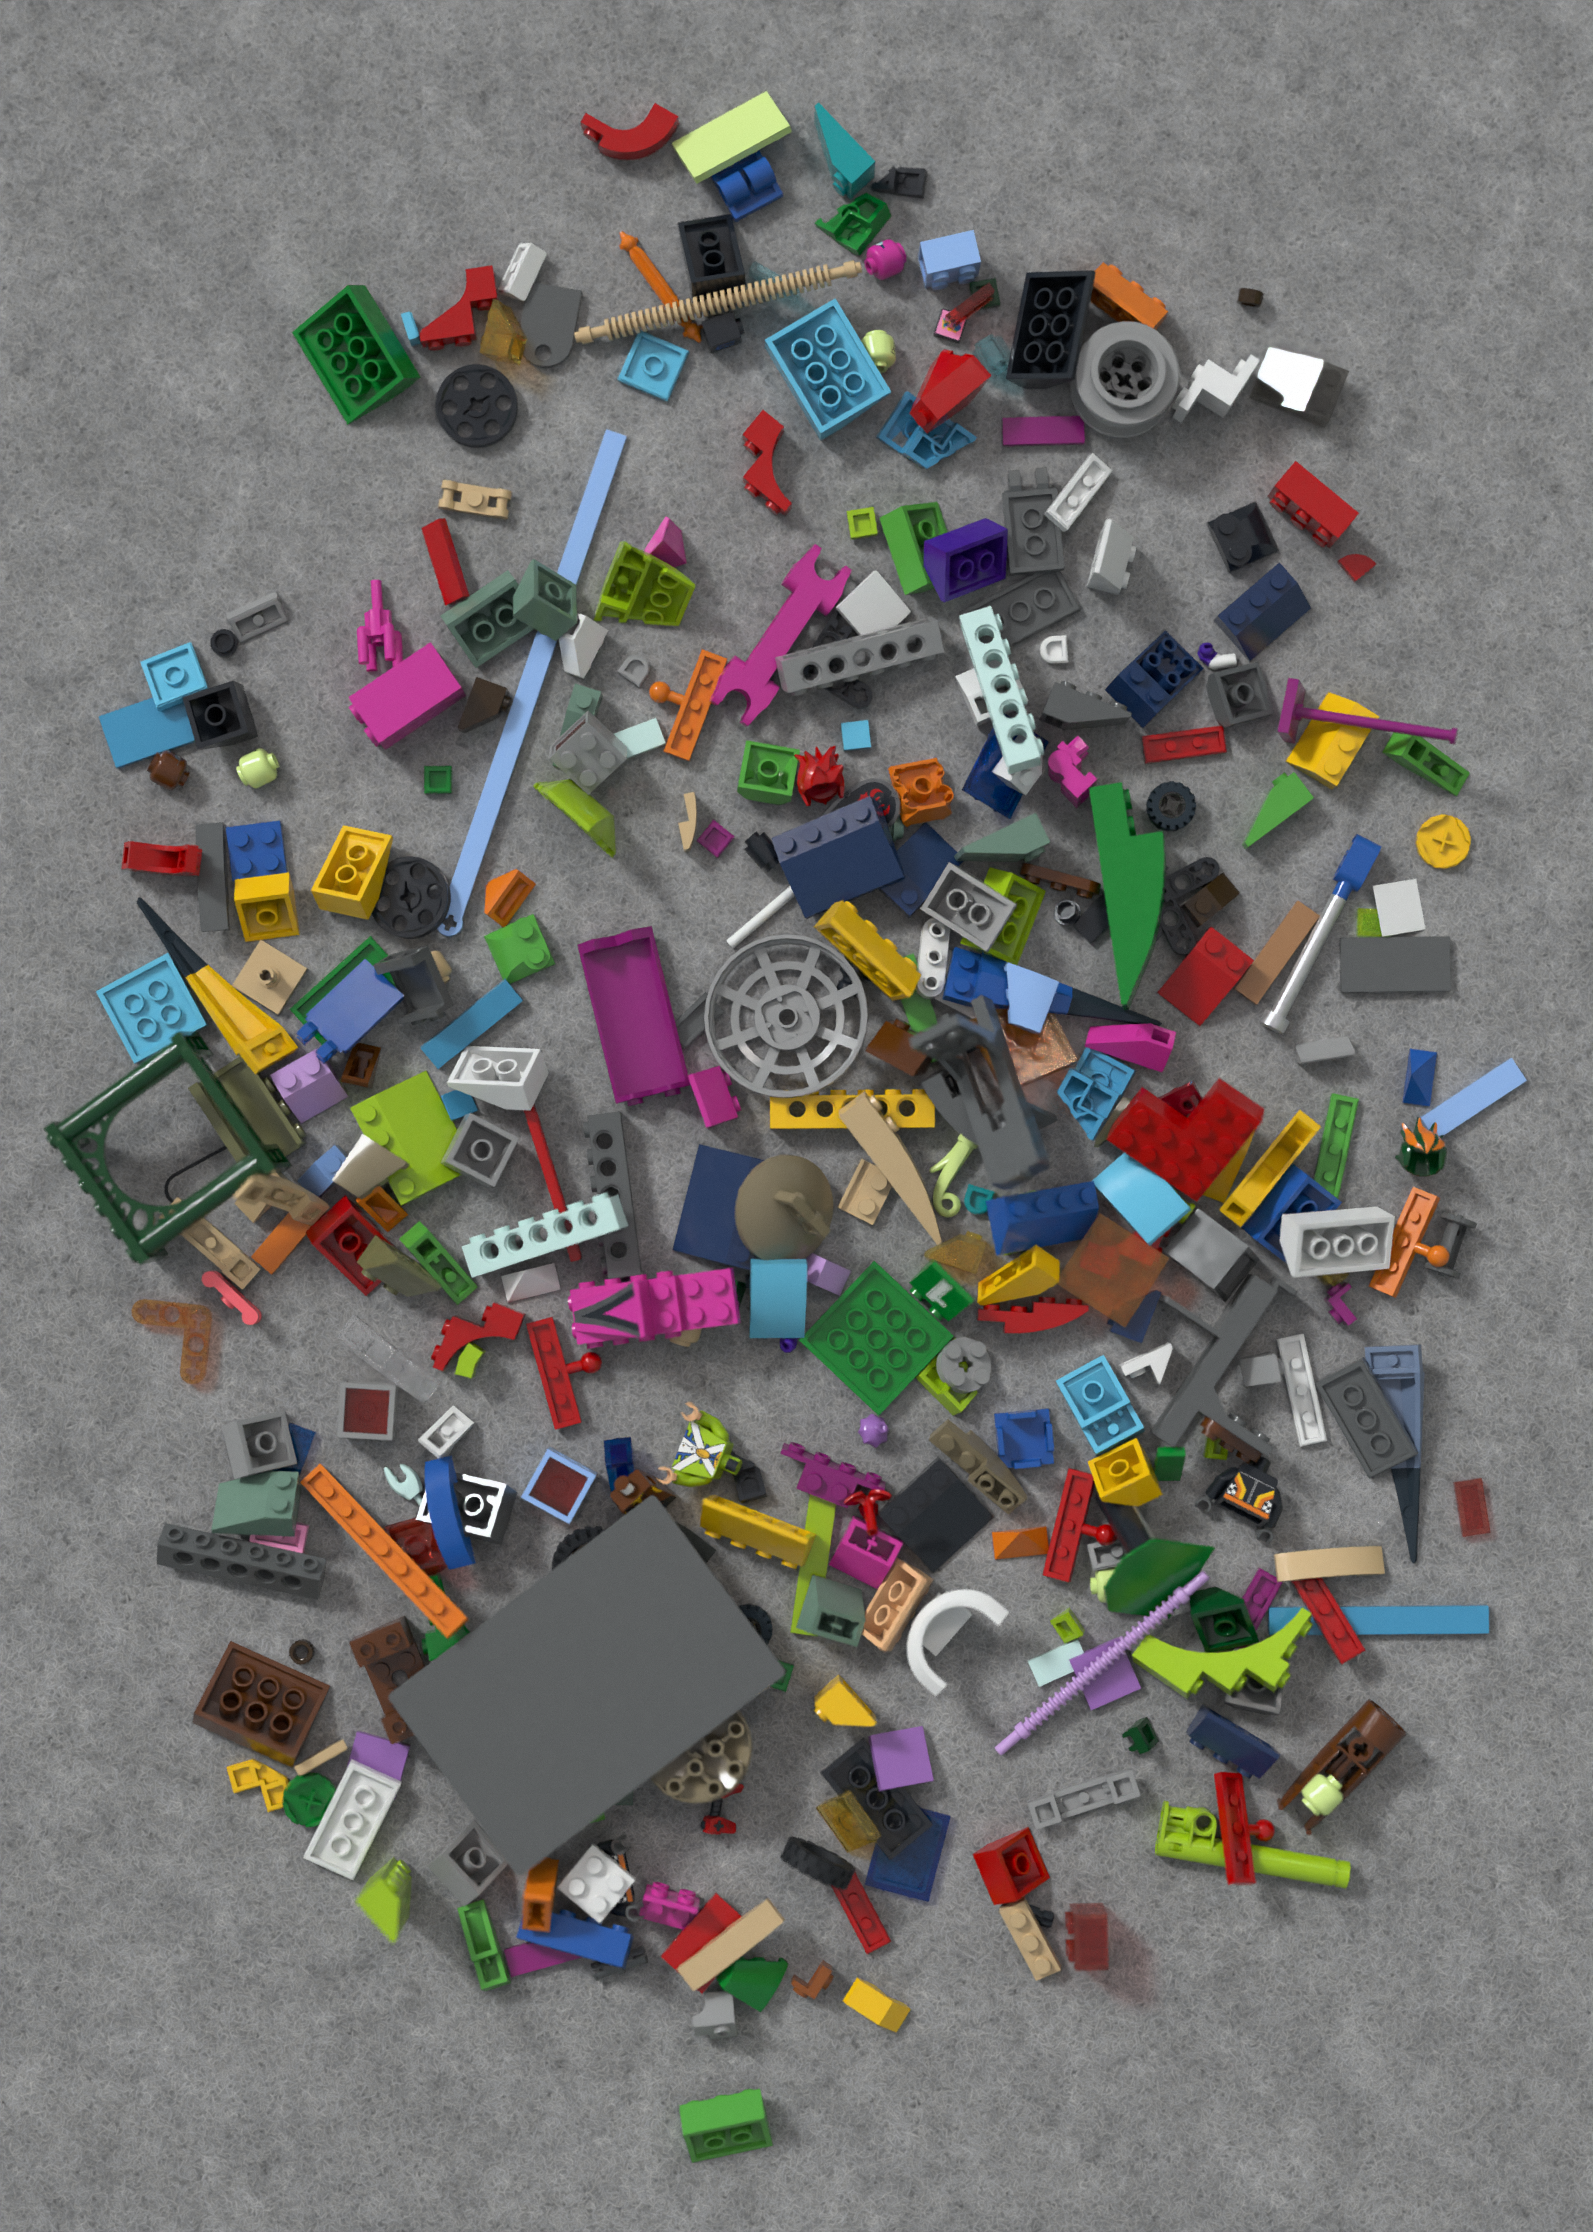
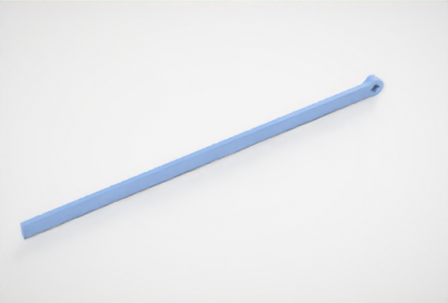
M607 429L557 571L559 575L576 584V586L627 438L625 435ZM538 630L450 884L451 902L445 919H448L449 916H454L453 921L457 923V926L451 927L448 931L445 930V925L442 923L437 930L446 937L455 936L463 929V916L557 641L542 635Z

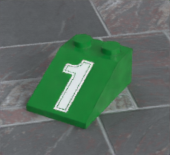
M933 1259L909 1281L913 1286L909 1291L920 1302L925 1298L932 1305L929 1311L939 1321L945 1318L949 1322L974 1301Z

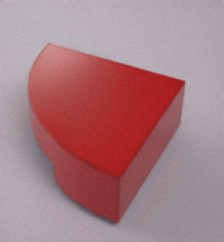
M1350 554L1337 561L1353 582H1356L1376 565L1375 561L1361 554Z

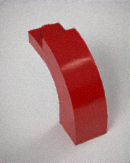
M654 103L645 120L632 129H614L585 113L580 123L584 131L583 135L596 143L600 140L598 146L601 154L619 160H635L647 157L661 149L670 140L679 126V117Z
M134 841L124 842L121 870L172 876H199L202 849L199 846L189 844L166 846Z

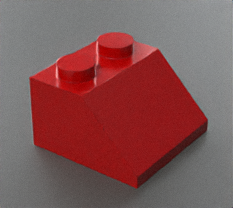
M1029 1827L991 1842L972 1854L993 1905L1018 1901L1050 1878Z

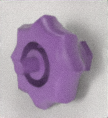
M870 1414L867 1418L860 1420L858 1433L862 1437L864 1444H870L877 1448L880 1444L887 1442L889 1428L885 1424L884 1418Z

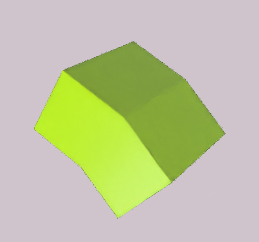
M473 1342L468 1343L459 1357L455 1374L468 1378L475 1377L478 1362L486 1351Z

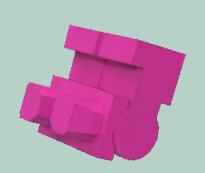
M1079 736L1074 738L1068 745L1062 741L1057 746V751H1054L1048 760V775L1050 779L1055 783L1061 784V793L1076 808L1090 796L1089 787L1097 786V778L1091 772L1085 776L1080 772L1082 761L1089 754L1087 752L1089 747Z

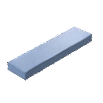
M1509 1058L1421 1116V1121L1427 1130L1436 1122L1438 1136L1445 1135L1527 1080L1514 1060Z

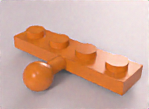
M702 649L685 695L671 691L669 685L662 681L651 685L649 695L654 702L664 703L669 701L680 705L664 753L690 762L711 706L709 700L715 690L719 676L725 669L728 661L727 658Z
M1416 1187L1412 1188L1393 1230L1389 1269L1375 1270L1369 1287L1396 1298L1416 1253L1427 1257L1432 1266L1442 1267L1447 1264L1449 1252L1444 1246L1435 1245L1429 1247L1421 1243L1440 1201L1438 1196Z

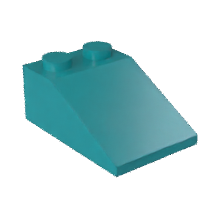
M818 102L815 105L814 123L832 181L834 182L832 186L839 195L843 197L846 194L851 200L874 178L875 160Z

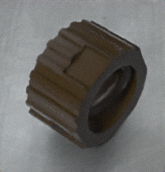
M1241 288L1237 302L1241 305L1260 307L1264 293L1255 289Z
M304 1639L295 1641L289 1650V1656L293 1663L299 1665L309 1662L315 1653L313 1644ZM304 1646L307 1648L308 1654L305 1658L297 1656V1647Z

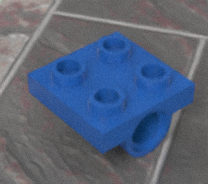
M759 150L710 176L735 222L783 197V192L777 183L769 162L762 156Z

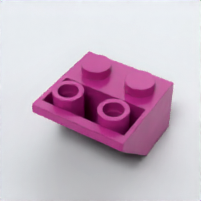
M853 1515L829 1565L878 1590L890 1570L903 1541L878 1528V1534L874 1536L868 1535L866 1522Z

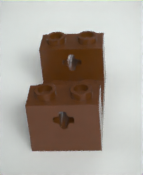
M403 1616L355 1636L349 1642L359 1668L365 1666L385 1715L381 1718L391 1745L414 1736L412 1730L389 1700V1694L400 1686L394 1683L392 1675L395 1671L402 1670L410 1679L425 1667L406 1617Z

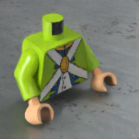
M687 1402V1406L693 1408V1412L690 1415L681 1412V1415L685 1420L690 1421L671 1469L664 1466L658 1468L666 1470L667 1477L664 1480L658 1478L656 1480L663 1484H668L672 1481L673 1484L692 1488L708 1485L713 1479H720L723 1471L737 1475L741 1468L742 1460L730 1455L734 1443L729 1441V1433L721 1421L705 1411H698L692 1402Z

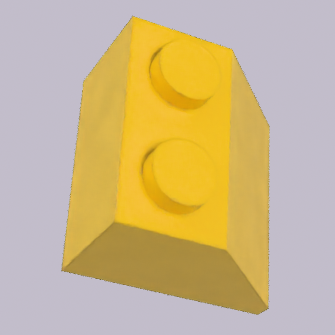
M289 872L235 879L234 902L245 942L299 935L295 895Z
M1137 1438L1088 1461L1102 1502L1139 1507L1163 1495L1150 1459Z
M839 1674L814 1696V1710L824 1722L829 1719L833 1725L870 1727L877 1723L876 1715Z

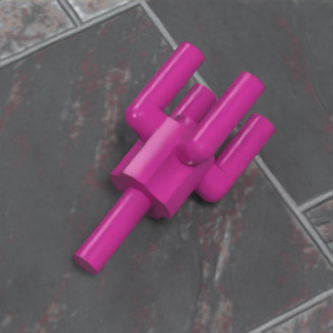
M381 580L370 581L372 609L364 613L365 626L357 628L358 663L366 665L367 672L377 671L376 646H384L385 661H392L393 667L403 661L402 634L400 631L394 630L392 612L383 609Z

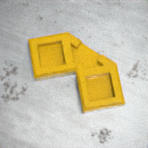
M254 1758L226 1767L234 1794L260 1786L268 1812L283 1808V1791L289 1783L287 1776Z

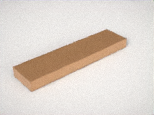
M1297 900L1234 990L1257 1005L1320 916Z

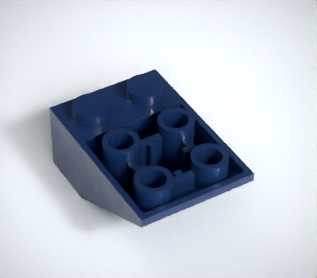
M1165 630L1116 676L1105 691L1117 703L1125 705L1127 711L1132 713L1131 717L1144 728L1204 668Z

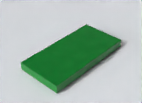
M371 936L368 937L290 1008L291 1012L304 1025L307 1023L305 1020L307 1018L306 1014L364 959L373 966L387 957L388 954ZM390 972L383 973L382 975L396 987ZM319 1032L315 1036L321 1045L327 1041Z

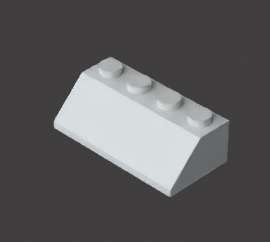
M1379 1207L1282 1214L1280 1243L1291 1276L1304 1277L1389 1269L1395 1216Z

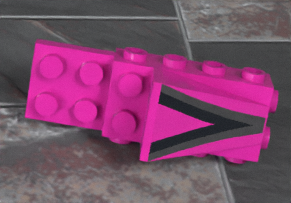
M733 1268L674 1276L673 1270L657 1272V1278L647 1279V1274L630 1276L631 1281L621 1283V1278L605 1279V1285L595 1286V1281L578 1283L579 1288L570 1290L568 1297V1306L570 1311L573 1312L574 1323L572 1324L573 1337L577 1339V1345L587 1344V1349L603 1347V1341L612 1340L613 1345L629 1343V1338L638 1337L639 1342L655 1340L656 1334L663 1333L665 1338L682 1336L681 1331L741 1323Z

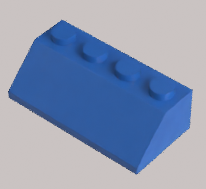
M1094 1181L1010 1195L986 1201L996 1255L1028 1250L1035 1245L1044 1247L1087 1239L1090 1237L1099 1210Z

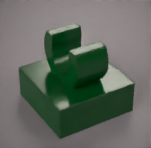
M1148 1717L1136 1721L1122 1734L1123 1738L1132 1737L1134 1744L1128 1749L1129 1751L1138 1750L1139 1754L1150 1751L1159 1742Z

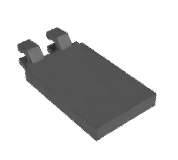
M1047 467L1035 469L1036 488L1021 489L1020 469L1008 471L1009 490L1002 493L1005 528L1008 529L1007 553L1010 576L1064 571L1065 569L1061 529L1044 515L1058 496L1057 488L1048 486Z

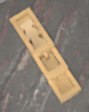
M767 1898L729 1925L724 1932L704 1945L699 1952L679 1965L677 1971L691 1989L695 1991L745 1954L781 1925L785 1919L769 1898Z

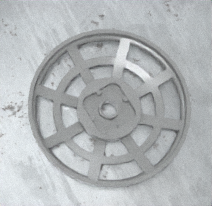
M791 934L774 935L756 940L732 955L720 968L710 986L704 1013L705 1032L709 1046L717 1062L726 1073L740 1085L753 1092L777 1098L803 1097L816 1093L833 1084L844 1075L862 1049L869 1017L867 998L863 985L848 961L832 947L819 940ZM792 944L806 946L810 950L805 963L796 961L771 963L765 948L775 945ZM753 953L756 954L761 968L750 975L738 991L723 985L727 976L741 961ZM820 953L826 954L838 963L847 973L853 984L837 990L829 977L815 968ZM780 970L802 971L796 986L780 985L775 972ZM765 976L770 990L760 1000L747 996L746 994L750 988ZM813 976L822 982L829 990L830 995L816 1001L806 991L811 977ZM857 994L860 1003L861 1019L857 1039L842 1034L845 1021L842 1001ZM718 995L733 1001L731 1009V1029L733 1035L719 1040L716 1037L714 1024V1008ZM833 1005L836 1007L837 1016L835 1031L820 1026V1011ZM741 1006L755 1011V1026L741 1031L739 1021ZM785 1011H792L795 1014V1020L790 1025H784L780 1021L781 1014ZM761 1036L770 1045L765 1059L762 1060L756 1056L747 1046L746 1041ZM815 1036L830 1041L822 1053L814 1059H810L806 1045ZM738 1045L745 1057L760 1068L754 1081L746 1079L737 1072L725 1058L722 1050ZM837 1045L852 1049L849 1057L841 1067L828 1078L819 1082L814 1068L824 1062ZM781 1050H795L801 1065L785 1067L774 1064ZM770 1072L783 1075L804 1072L809 1087L786 1091L766 1088L764 1085Z

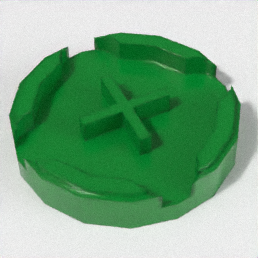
M307 1772L302 1776L297 1775L287 1784L283 1791L282 1804L286 1816L297 1825H305V1827L318 1826L336 1791L335 1785L328 1777L320 1773Z

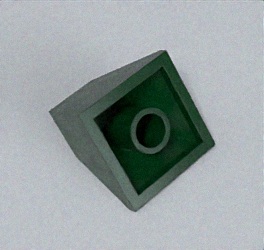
M1216 1586L1195 1591L1189 1596L1191 1617L1205 1653H1213L1259 1642V1637L1243 1598Z

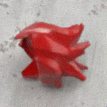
M831 746L824 755L821 754L818 747L815 748L814 756L807 751L804 752V756L794 755L800 763L797 786L806 806H811V799L826 805L837 793L840 799L844 797V777L842 774L844 766L842 764L837 765L839 754H835L836 746Z

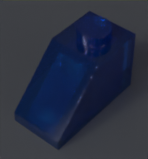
M631 1437L604 1440L605 1466L611 1492L615 1489L614 1484L618 1477H628L636 1470Z

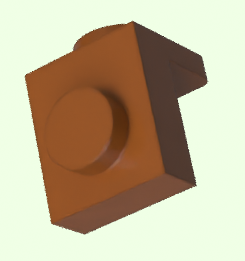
M822 1960L808 1983L794 1974L791 1978V1985L794 1986L793 1990L803 1998L810 1996L815 2000L821 1988L826 1990L834 1977L831 1974L832 1965Z

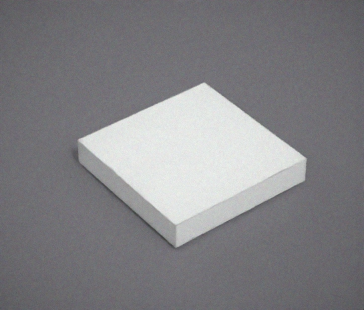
M873 571L836 607L838 612L858 635L897 626L911 612L878 571Z

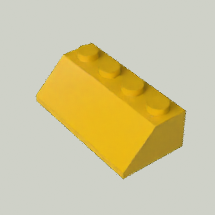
M843 900L835 902L816 923L814 928L892 1001L909 998L921 977V974L916 970L917 965L909 958H903L897 952L898 948L892 941L886 938L883 939L877 933L878 929L873 923L868 920L864 921L857 915L858 910L854 905Z

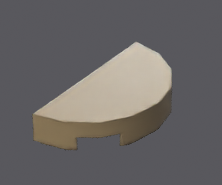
M344 1740L337 1741L304 1759L294 1768L298 1776H302L346 1751L348 1747Z

